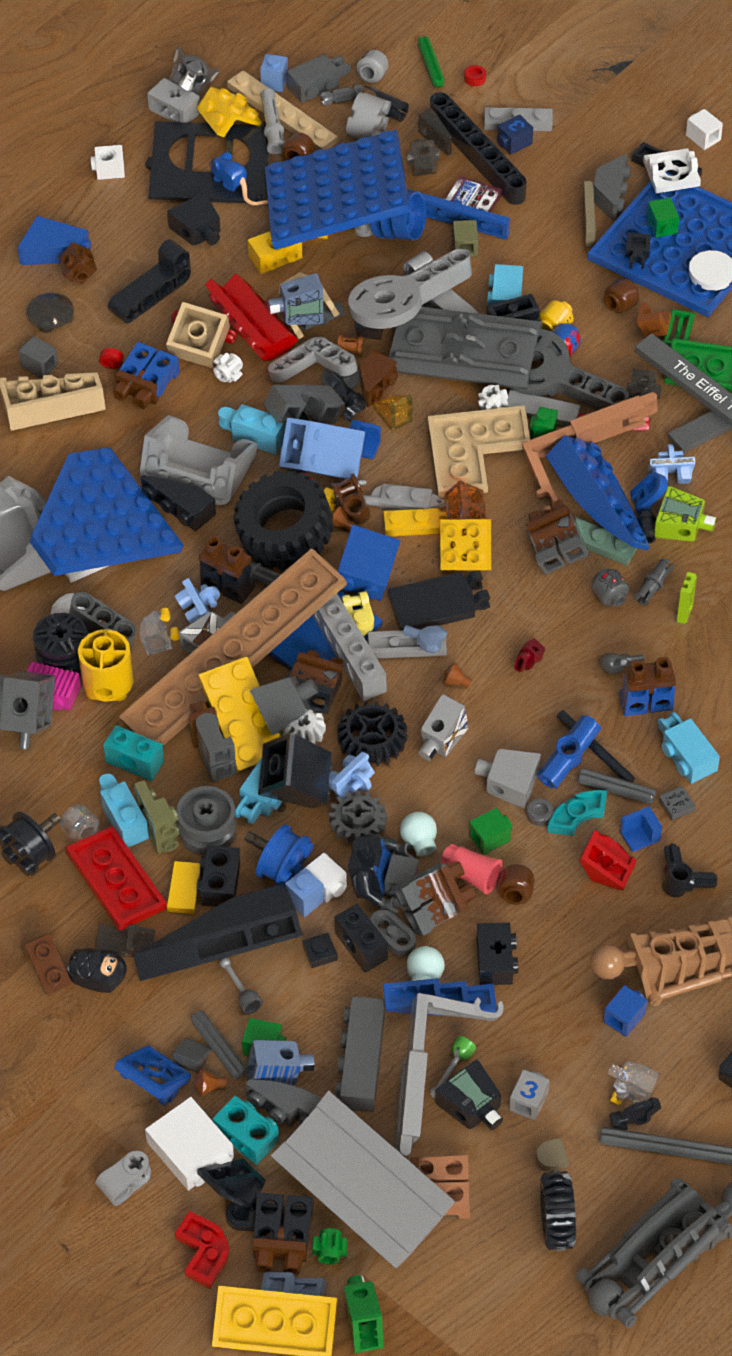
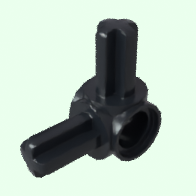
M675 843L664 847L666 866L663 869L665 879L662 887L667 895L681 897L685 892H691L693 888H715L717 886V875L715 873L693 872L692 868L682 862L680 847L676 846Z

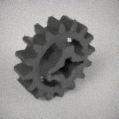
M357 790L356 795L352 796L348 791L346 792L345 799L338 796L337 804H331V813H329L331 831H336L337 839L344 836L346 844H349L351 840L358 836L365 837L367 834H379V831L384 832L385 823H387L385 804H380L378 796L371 799L370 792L362 796L360 790Z

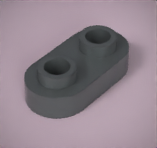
M378 910L370 917L371 922L388 942V949L398 956H407L415 950V933L396 915L388 910ZM382 925L387 926L386 929H381L379 927ZM401 942H403V943H406L407 945H405V946H400V945H398V944L401 943Z

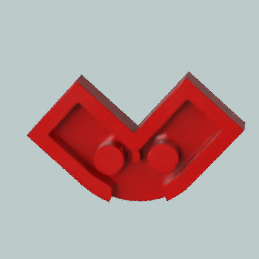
M189 1210L174 1234L176 1240L197 1250L184 1271L185 1276L211 1289L228 1261V1240L218 1225Z

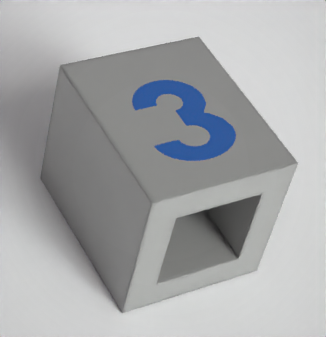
M523 1069L510 1097L509 1111L536 1121L549 1093L550 1079L545 1078L541 1073L529 1072Z

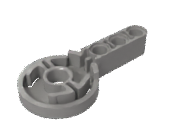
M455 249L407 276L384 275L363 281L349 295L348 302L352 318L360 325L376 329L392 328L408 322L422 309V304L472 276L469 251L466 249Z

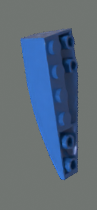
M564 436L546 457L567 490L579 505L611 534L632 547L648 550L650 545L646 535L642 531L625 493L613 473L612 465L601 455L600 447L593 442L588 443L579 438Z

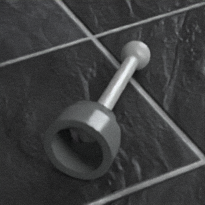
M229 958L221 959L220 966L227 970L241 992L238 1000L240 1008L245 1014L254 1013L262 1006L263 1001L254 990H245L231 968Z

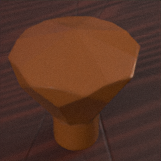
M342 505L332 511L333 527L345 528L350 532L352 525H356L349 520Z
M454 662L444 671L443 685H461L468 689L472 679L466 677Z
M199 1069L195 1080L198 1096L202 1097L216 1088H226V1077H216L206 1070Z

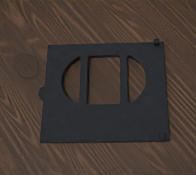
M155 122L152 157H149L145 162L146 168L151 170L149 199L187 201L204 192L210 202L248 204L243 198L241 185L233 192L222 185L223 181H215V175L212 172L192 171L195 137H221L215 133L209 124ZM261 122V126L232 125L224 136L227 138L226 152L233 155L234 139L243 142L250 151V159L244 168L247 171V197L254 202L266 200L265 166H268L269 152L267 151L268 139L264 135L266 122ZM187 136L186 168L181 170L170 160L169 151L176 141Z

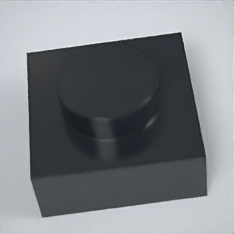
M329 933L302 941L311 968L338 960V954Z

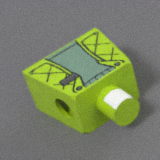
M668 486L656 520L655 537L692 542L695 541L699 529L713 532L717 517L704 514L705 501L703 499Z

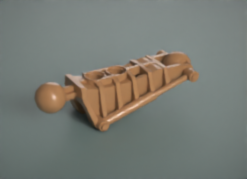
M732 915L703 924L696 923L676 930L669 929L664 933L656 934L655 931L645 935L632 933L626 938V951H621L614 945L604 944L597 947L590 958L592 971L602 979H614L624 971L625 967L636 966L647 1000H649L650 1005L658 1006L663 999L722 982L724 978L732 976ZM712 945L715 953L706 955L704 947Z

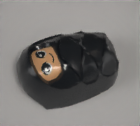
M92 948L75 949L69 959L67 972L71 982L96 992L111 993L124 980L127 973V965L121 956L108 950Z

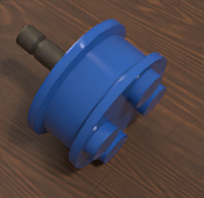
M287 824L281 826L269 842L251 831L244 838L245 841L263 851L257 863L256 876L260 878L268 877L275 882V886L286 883L303 870L304 867L302 865L314 848L310 837L296 835L292 832L291 826Z

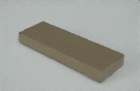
M584 181L585 248H593L596 234L594 188L592 181Z

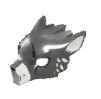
M177 46L169 80L178 83L185 90L192 91L200 96L204 88L214 80L221 70L211 69L201 57L184 54L182 49Z

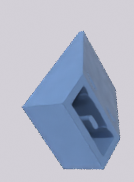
M287 418L279 467L290 471L348 479L350 474L354 473L356 478H358L365 432L313 421Z

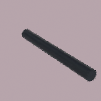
M564 710L560 711L557 715V718L569 730L576 723ZM595 739L592 741L588 748L622 780L629 782L635 780V777Z

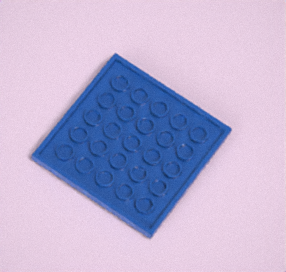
M397 129L384 131L372 137H362L354 142L341 143L333 148L320 149L308 155L295 156L290 160L274 162L269 166H265L271 240L274 250L411 212Z
M665 172L669 176H674L668 172ZM650 181L588 252L587 259L709 318L732 290V282L725 289L717 291L705 290L698 283L695 285L689 277V264L695 255L708 250L720 251L732 258V202L700 187L655 193ZM671 197L679 215L678 233L655 238L647 220L648 202ZM627 233L651 234L649 258H645L643 270H641V264L637 262L633 263L632 269L629 268L630 257H626Z

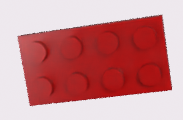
M113 826L66 846V855L119 931L167 909V902Z

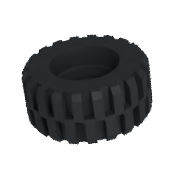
M281 471L273 472L271 476H261L258 482L253 481L248 485L249 489L247 491L244 490L239 496L240 501L236 502L235 514L233 515L235 529L245 552L256 563H264V566L268 568L278 566L279 569H287V566H292L311 548L320 554L324 550L323 544L327 545L329 543L330 533L333 531L334 526L332 521L333 515L323 489L320 488L314 479H309V476L303 473L296 475L294 471H287L283 474ZM294 509L304 512L301 519L287 529L272 531L264 528L269 518L280 511Z

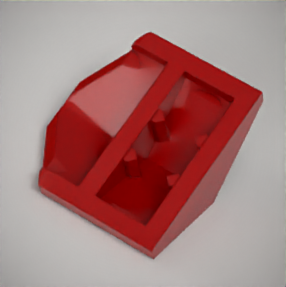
M598 831L591 833L579 858L591 881L618 890L625 888L637 862L634 857L628 855L619 843L608 835L600 834Z

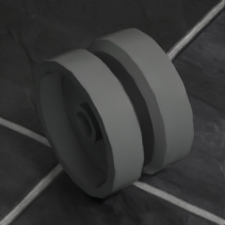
M201 786L191 789L179 800L176 810L180 832L179 837L181 843L189 851L198 855H206L207 845L231 846L236 838L237 831L236 810L233 799L226 791L214 786Z

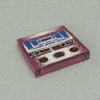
M460 176L445 200L492 212L502 196V189Z

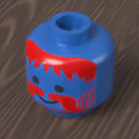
M561 323L551 331L565 342L571 357L581 343L578 329L572 324Z

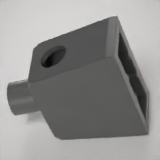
M292 676L254 688L250 692L272 735L282 732L311 709L307 698L317 694L318 689L312 679L299 685L296 677Z

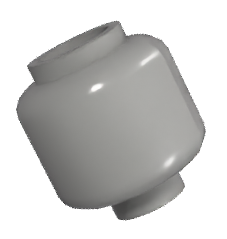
M378 50L367 51L357 63L359 77L368 83L380 81L388 70V59Z

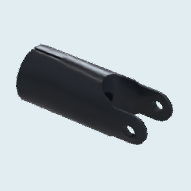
M364 86L374 91L376 97L391 101V107L386 116L399 122L405 119L407 115L405 113H408L409 110L407 102L373 87Z

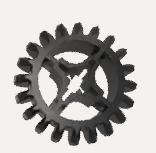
M366 700L364 706L361 707L356 703L354 710L348 708L346 715H341L340 724L337 726V742L342 753H346V756L352 755L357 757L361 752H364L369 756L368 763H375L379 767L381 761L389 764L390 757L397 759L399 752H403L408 739V734H406L407 725L404 723L403 715H398L396 708L389 710L388 703L379 706L378 701H376L374 705H369ZM355 729L359 732V736L356 739L352 735ZM388 729L393 733L390 738L386 736Z
M560 1170L543 1173L540 1179V1203L545 1245L549 1250L565 1251V1249H572L576 1243V1210L571 1176L567 1171L560 1172Z

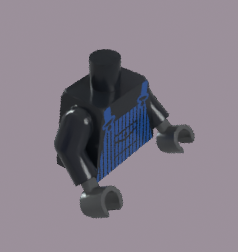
M367 834L365 837H356L352 843L353 849L348 863V872L357 898H364L375 906L380 905V910H388L393 914L398 913V910L395 909L400 906L397 897H392L388 900L383 898L385 878L393 852H395V855L412 858L414 856L409 855L407 850L414 849V846L410 842L398 845L396 840L379 834Z

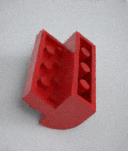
M237 273L224 286H221L212 278L205 284L211 292L208 295L211 298L210 301L221 314L228 315L229 323L260 359L271 361L285 354L299 340L276 313H269L267 303Z

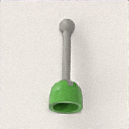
M457 1036L451 1048L454 1059L437 1086L430 1090L431 1097L435 1098V1089L447 1081L458 1061L469 1059L475 1052L476 1045L463 1036Z

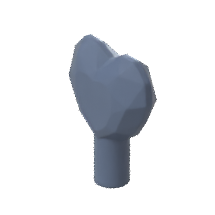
M406 625L403 635L417 639L418 645L424 651L435 653L440 650L441 641L446 638L447 632L441 626H428L420 630Z

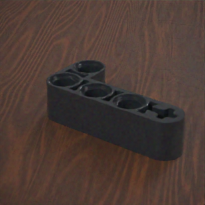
M166 240L158 250L159 263L110 299L108 310L124 323L133 322L189 279L191 275L189 252L173 240Z

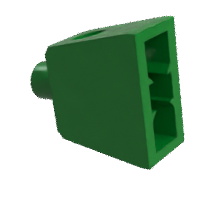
M354 1275L347 1280V1285L344 1287L345 1310L354 1352L360 1353L384 1348L382 1314L374 1283L371 1281L365 1282L364 1277L361 1275ZM369 1321L367 1324L361 1325L362 1322Z

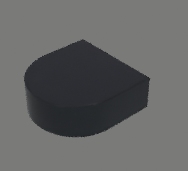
M233 1202L230 1203L226 1209L228 1225L237 1231H254L256 1202L249 1207H241Z

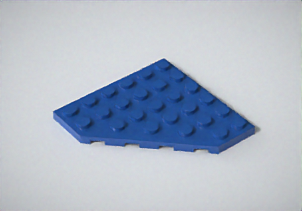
M110 447L68 454L29 541L53 576L180 553L184 546Z

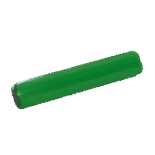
M427 36L420 37L418 39V46L432 84L436 88L442 87L445 84V78L431 41Z

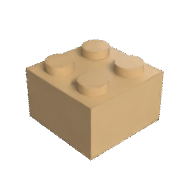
M182 302L166 343L168 353L180 359L214 369L216 364L213 361L220 355L230 328L228 315Z

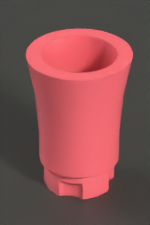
M454 844L446 847L440 863L447 864L459 861L465 871V874L459 878L475 886L486 895L496 886L503 869V861L501 859L488 857Z

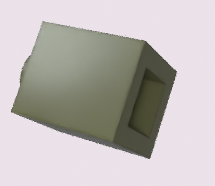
M453 221L454 250L466 249L469 251L470 257H478L477 221Z

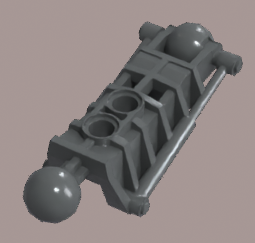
M680 1178L673 1179L670 1189L623 1234V1238L590 1270L583 1268L578 1271L576 1279L585 1287L584 1292L588 1295L587 1300L592 1311L599 1316H609L613 1320L618 1319L626 1328L632 1327L637 1319L634 1314L663 1288L668 1281H672L692 1261L698 1260L699 1255L704 1251L714 1249L716 1244L725 1238L730 1239L732 1237V1225L727 1219L732 1216V1182L724 1189L722 1202L712 1208L687 1182L682 1181ZM653 1252L657 1257L648 1264L644 1259ZM610 1261L611 1265L598 1273ZM620 1279L630 1289L624 1293L620 1284L616 1282Z

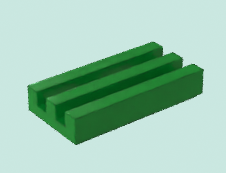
M672 309L668 333L665 335L663 342L671 347L670 336L676 316H680L674 339H680L684 320L689 318L683 339L689 341L695 313Z

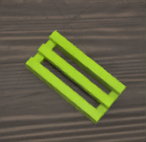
M687 572L686 580H684L680 591L677 622L687 623L693 607L697 580L695 573Z

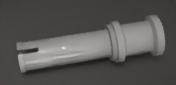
M267 88L260 92L266 121L264 135L268 139L267 151L270 154H281L283 144L285 143L283 138L284 127L279 122L275 91Z

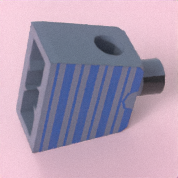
M254 1040L246 1066L248 1080H268L294 1086L299 1072L314 1071L313 1054L299 1055L298 1045L295 1041Z

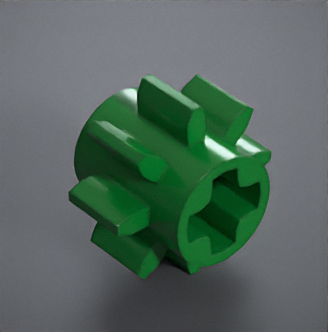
M322 1229L320 1237L313 1236L312 1255H318V1261L322 1264H338L340 1257H347L348 1238H342V1232L337 1229Z

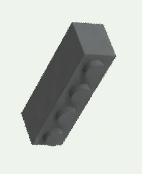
M352 996L351 1007H345L344 1023L348 1024V1032L342 1031L341 1048L346 1049L345 1056H339L338 1073H343L342 1081L336 1082L335 1096L340 1098V1101L353 1111H375L385 1020L384 999Z

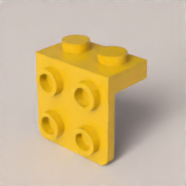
M210 87L197 106V110L215 133L221 137L227 134L236 120L260 126L262 122L258 117V112L248 105L246 97L240 93L232 94L224 88Z

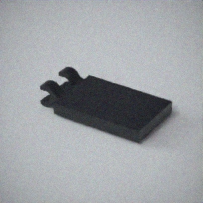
M480 570L472 571L464 578L461 572L388 589V597L400 631H403L406 625L421 630L428 626H440L475 617L476 610L490 608L488 601L490 596L487 590L478 591L474 596L472 590L483 588L481 583L483 577Z

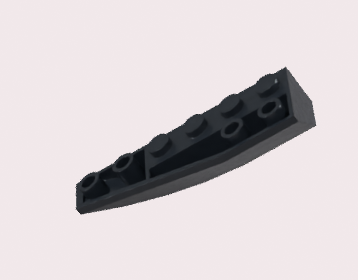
M283 883L233 897L134 953L133 957L139 979L143 981L301 937L303 934L296 909L286 885Z

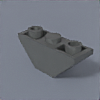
M622 155L598 167L593 186L594 203L613 221L617 220L618 212H623L624 198H621V196H626L628 182H625V179H629L631 166L627 165V155Z

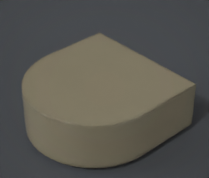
M561 1138L545 1141L539 1145L536 1160L542 1169L555 1171L569 1167Z

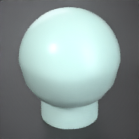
M424 812L408 814L400 825V835L404 842H410L414 846L416 855L419 857L427 856L437 849L434 842L437 834L434 819Z
M429 946L416 948L407 959V972L410 978H412L411 981L439 979L445 968L441 953Z

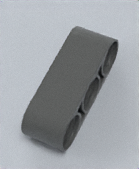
M86 592L76 593L72 597L69 614L81 619L87 628V632L92 633L105 629L117 631L128 636L126 639L129 642L130 649H132L137 633V628L133 622ZM77 607H84L85 610L78 609ZM102 620V621H105V622H107V623H106V624H102V623H100L99 621Z

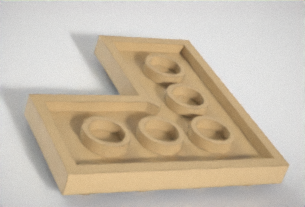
M525 405L428 416L438 496L444 498L488 493L483 454L523 450L522 443L530 440Z

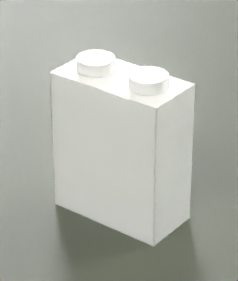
M192 1097L145 1129L146 1140L149 1146L188 1191L194 1186L198 1187L205 1183L197 1174L198 1168L216 1164L221 1165L232 1161L234 1158L233 1144Z

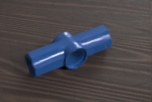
M582 715L569 733L557 741L556 750L538 772V779L545 786L557 789L570 770L581 763L582 754L601 731V725L594 718ZM568 750H573V751H574L573 753H570V754H566V753H565V752L568 751Z

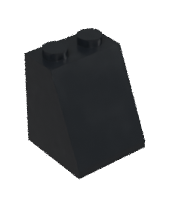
M293 733L264 743L258 795L309 808H316L327 804L330 795L328 787L329 775L332 770L331 752Z

